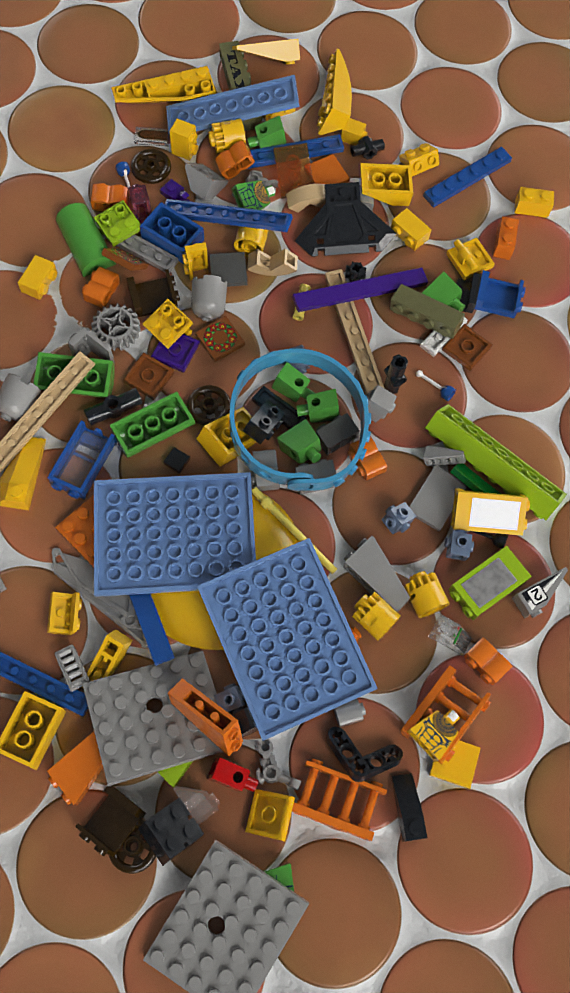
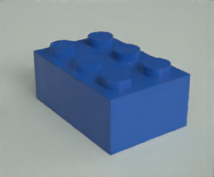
M162 202L140 225L142 239L174 255L182 264H184L182 254H185L184 246L203 243L204 241L203 227Z

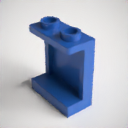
M483 270L474 309L515 318L517 312H521L523 302H520V300L524 297L526 287H523L524 280H520L519 284L489 278L490 272Z

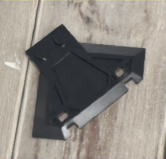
M359 182L324 185L325 205L296 238L295 242L312 257L318 256V251H324L325 256L369 253V247H375L376 252H382L397 233L361 202ZM368 236H374V240H369ZM317 240H323V243L317 244Z

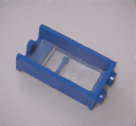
M81 420L47 477L51 487L57 491L64 490L75 499L82 498L85 500L94 480L113 447L117 444L115 435L111 434L108 438L98 428H95L94 431L88 429L85 422Z

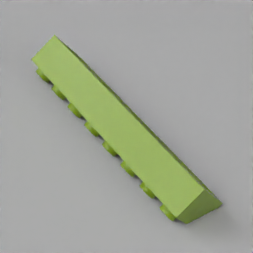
M449 404L437 410L425 427L432 437L439 438L448 449L463 451L466 461H469L475 470L487 475L492 483L500 485L506 494L518 496L524 494L530 501V509L539 519L546 521L567 495Z

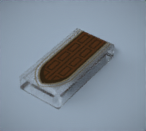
M136 127L134 144L168 147V129Z

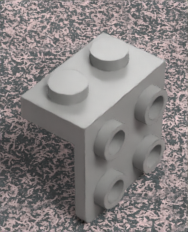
M82 327L70 337L68 344L72 356H76L79 351L87 356L92 351L99 358L114 362L112 347L106 341L102 342L98 339V336L92 330L88 331Z

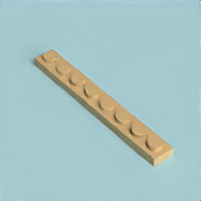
M342 269L325 273L328 287L347 283ZM354 301L336 304L335 308L365 394L367 395L377 385L384 388Z
M81 351L77 353L0 441V473L95 366V363Z

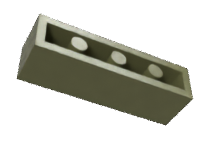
M403 284L399 286L390 303V310L394 313L422 324L427 329L435 330L444 337L453 339L463 324L465 313Z

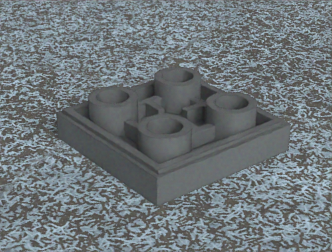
M244 252L209 254L211 275L221 277L222 282L227 281V287L248 285Z

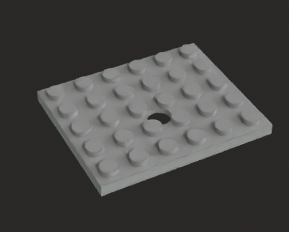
M203 651L174 658L157 666L152 664L82 683L108 786L223 752L171 704L168 692L183 678L217 704L214 696L217 693ZM157 698L162 702L163 707L161 711L152 713L147 710L146 704L150 699Z
M215 840L143 961L189 993H257L307 909L309 902ZM216 916L221 917L225 922V930L220 934L212 933L208 927L209 920Z

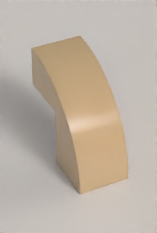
M325 184L304 185L286 194L288 209L299 213L309 204L322 208L325 205Z
M257 249L248 255L247 269L267 276L288 275L297 271L298 256L287 249H283L273 256H269Z

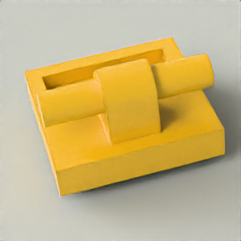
M478 238L463 244L457 239L453 243L455 247L447 250L446 253L463 280L473 277L474 273L480 274L483 270L487 271L493 268L495 264Z
M169 299L143 323V326L167 349L183 334L187 336L192 334L190 327L193 325V322Z

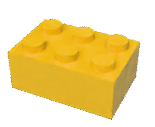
M24 691L0 737V754L37 770L67 711Z

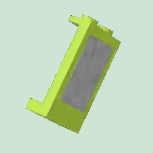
M505 546L452 584L449 588L450 596L455 602H459L463 613L468 618L475 620L513 590L526 583L532 576L508 546Z

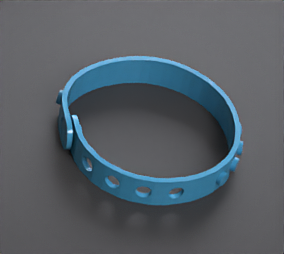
M290 348L272 351L260 358L254 359L237 376V382L230 401V436L240 459L251 471L268 481L287 485L288 489L295 491H315L333 486L338 487L345 482L344 479L348 475L352 476L358 469L356 463L359 459L363 460L367 449H364L366 442L369 443L371 431H368L369 424H371L368 398L364 395L359 381L350 371L328 355L308 349ZM288 362L312 365L337 378L352 395L360 415L361 432L359 446L354 459L349 465L333 476L314 479L313 475L304 472L284 473L273 470L253 458L239 438L235 426L234 410L242 388L254 375L266 368Z

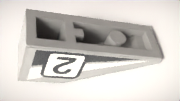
M567 567L520 591L512 598L524 618L530 615L534 618L543 613L541 609L551 599L567 573Z

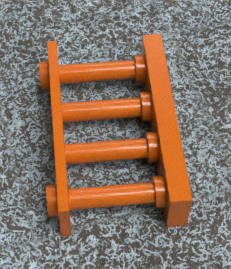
M451 665L448 666L401 729V734L408 739L410 735L407 731L421 722L423 718L425 719L433 713L431 707L435 702L441 703L449 710H454L466 722L438 761L441 765L445 760L447 762L451 760L455 754L454 747L481 711L485 712L491 704L489 701L491 694L489 692L482 699L458 682L455 677L456 669ZM447 686L449 688L453 687L478 705L471 715L444 696L445 693L443 691Z
M313 758L311 761L307 760L305 767L311 769L300 800L293 804L292 813L361 839L372 841L374 832L369 831V823L378 794L385 795L387 793V790L383 788V784L376 781H371V783L365 781L355 782L349 775L324 767L323 762ZM319 771L330 775V779L321 806L316 811L309 808L310 804L308 801ZM338 779L350 783L341 814L335 818L329 816L330 811L328 809ZM359 786L370 790V794L361 822H358L356 826L349 823L350 819L348 817Z

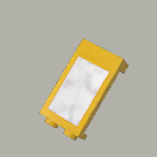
M455 488L451 527L454 530L460 529L523 536V532L527 528V519L525 517L526 511H529L530 501L524 494L518 496L483 493Z

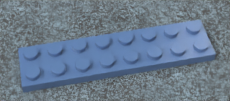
M295 75L166 106L168 133L170 135L169 131L177 118L195 125L197 132L212 128L211 124L235 119L243 121L300 107Z

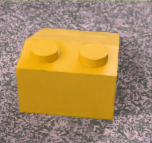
M360 163L362 194L392 206L410 205L413 196L411 165Z
M241 407L234 411L235 426L242 444L248 449L256 441L243 432V429L252 416L244 407ZM230 413L205 425L197 437L198 442L220 467L239 456L230 436Z

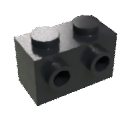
M267 399L249 420L243 432L261 445L265 439L269 441L275 433L273 429L278 430L283 423L281 418L285 413Z

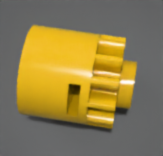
M241 119L211 124L212 131L208 132L211 147H215L216 153L229 150L236 142L243 140L246 143L244 126Z
M239 226L234 241L235 250L237 252H244L245 256H248L257 249L263 252L269 230Z
M425 571L416 573L409 578L410 583L404 586L418 618L434 614L450 604L435 572L429 574Z
M376 592L370 596L365 594L355 604L354 608L357 611L352 616L377 641L401 617Z

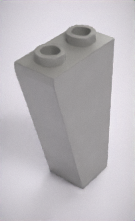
M373 536L368 540L364 538L358 544V549L355 552L351 551L346 555L343 568L370 594L376 592L398 612L409 601L410 596Z

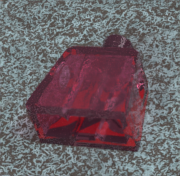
M134 184L128 188L133 214L142 224L152 213L146 186ZM139 207H144L145 211L139 213Z

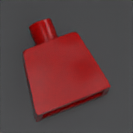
M220 757L214 759L207 776L208 780L238 792H242L244 788L254 792L259 781L249 776L250 770ZM234 774L238 775L237 782L233 780Z

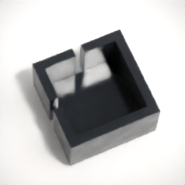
M180 797L146 820L138 829L162 866L204 835L194 818L189 820L190 812Z

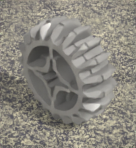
M117 303L116 307L110 304L107 309L103 306L102 312L97 310V316H93L91 327L92 331L98 336V339L102 342L106 341L114 352L116 348L122 351L123 346L129 348V343L135 344V339H138L141 328L140 320L131 308L127 309L125 304L120 307ZM126 320L130 324V327L126 326V324L123 323V321ZM102 328H105L106 331L109 332V334L106 335L105 333H103Z

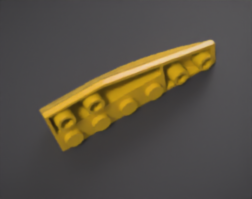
M336 49L335 53L331 54L328 60V74L322 105L318 112V116H320L317 122L319 135L343 129L351 116V82L340 49Z
M208 66L111 87L115 103L137 104L185 101L216 94Z

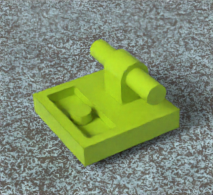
M124 200L94 217V221L99 226V231L102 235L106 236L113 247L140 232L141 224Z

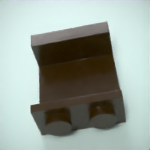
M165 269L166 278L135 284L134 277L126 278L137 317L153 314L167 299L178 308L177 301H180L178 290L174 291L173 286H176L173 275L170 276L168 269Z
M107 785L104 791L109 795L85 826L78 823L75 827L81 831L79 836L87 843L92 841L96 844L94 849L102 856L108 854L114 857L146 815V812L114 786Z

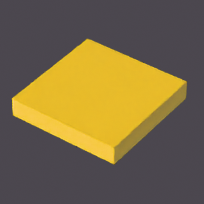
M459 741L453 749L455 754L449 762L445 760L441 765L438 761L434 762L433 760L429 776L470 789L481 748Z
M256 789L245 832L285 842L295 797Z

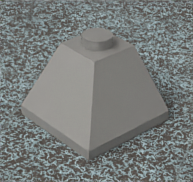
M202 163L185 164L190 189L202 201L212 200L229 182Z

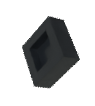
M174 447L164 460V465L180 474L189 462L190 456Z

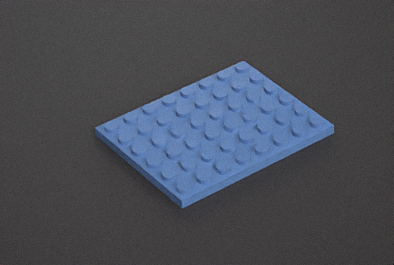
M251 472L94 480L95 597L199 591L198 585L256 561Z
M310 538L197 586L262 741L378 689Z

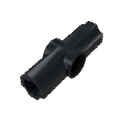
M399 354L393 356L390 365L384 369L387 376L384 388L392 394L398 393L400 385L407 381L404 373L408 360L405 356Z
M134 388L118 396H108L104 402L87 408L84 412L92 426L110 417L118 418L122 412L143 403L137 389ZM112 405H117L114 409L110 408Z

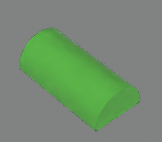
M73 203L62 208L56 216V222L82 276L91 275L99 266L106 269L116 265L114 261L102 255L103 248L108 247L88 207L82 203Z
M38 352L34 385L40 390L45 391L75 356ZM89 358L95 363V366L70 394L102 398L111 396L115 375L114 362L111 360Z
M175 392L110 424V428L126 458H129L194 425L195 420L178 392Z

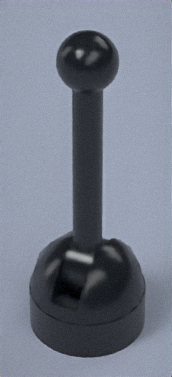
M471 531L492 539L493 544L500 549L504 548L508 538L507 534L497 533L493 536L485 532Z

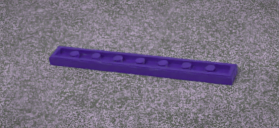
M417 268L295 293L292 299L297 311L303 312L393 293L397 291L401 284L409 288L426 286L428 279L423 268Z

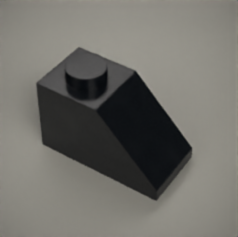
M248 707L232 715L239 722L242 738L258 731Z

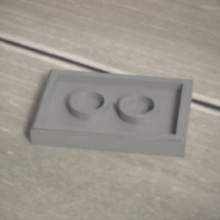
M434 466L409 507L417 516V519L440 532L452 512L455 488L465 490L467 486L458 478Z

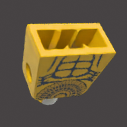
M452 709L444 716L437 710L410 728L407 733L436 762L442 758L457 736L458 731L453 725L460 717Z

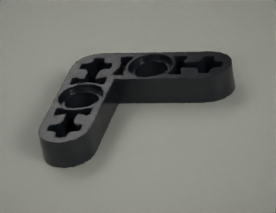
M340 727L330 728L326 737L327 744L349 777L355 782L365 781L399 765L403 757V751L397 745H388L362 757L347 733ZM348 750L353 756L350 758L345 757L342 751ZM371 760H378L381 763V766H373L371 764Z

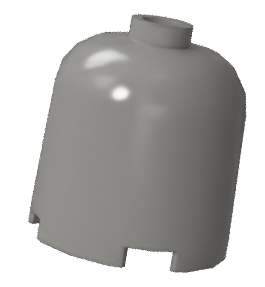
M204 275L202 279L193 278L191 306L196 316L208 322L222 316L226 305L227 281L222 282L221 277L214 275Z
M10 373L0 388V417L8 422L11 419L19 421L41 394V390L33 383L25 384L20 381V376Z

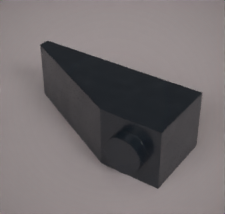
M412 773L391 776L402 842L428 838L424 815Z

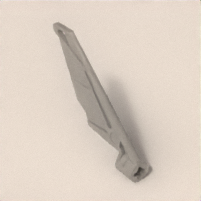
M60 548L52 549L54 574L137 640L142 648H148L130 596L95 597L94 568L84 559L62 553ZM58 555L61 556L67 567L57 564L56 557Z

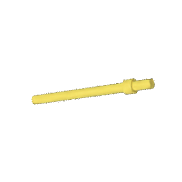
M257 487L252 490V494L261 502L260 505L265 510L268 509L300 542L307 539L273 504L274 501L269 496L266 497ZM314 546L321 564L333 574L337 568Z

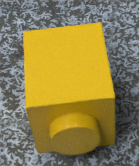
M349 118L342 129V142L350 145L358 144V141L368 134L366 132L367 124Z

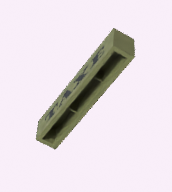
M238 41L219 43L220 59L229 90L251 85L250 72H247V61L243 59L244 53L232 50V46L239 45ZM262 116L243 120L244 131L255 130V126L262 121Z

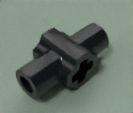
M365 136L358 141V144L350 147L352 157L363 155L367 160L372 159L377 155V151L385 149V143L383 139L372 141L369 136Z

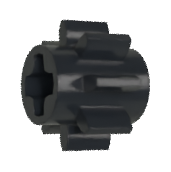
M352 261L350 266H346L345 278H348L350 282L363 280L366 278L367 268L363 267L361 262Z

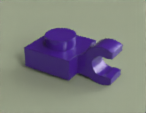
M172 179L160 189V193L167 199L190 201L187 199L189 194L184 191V187Z

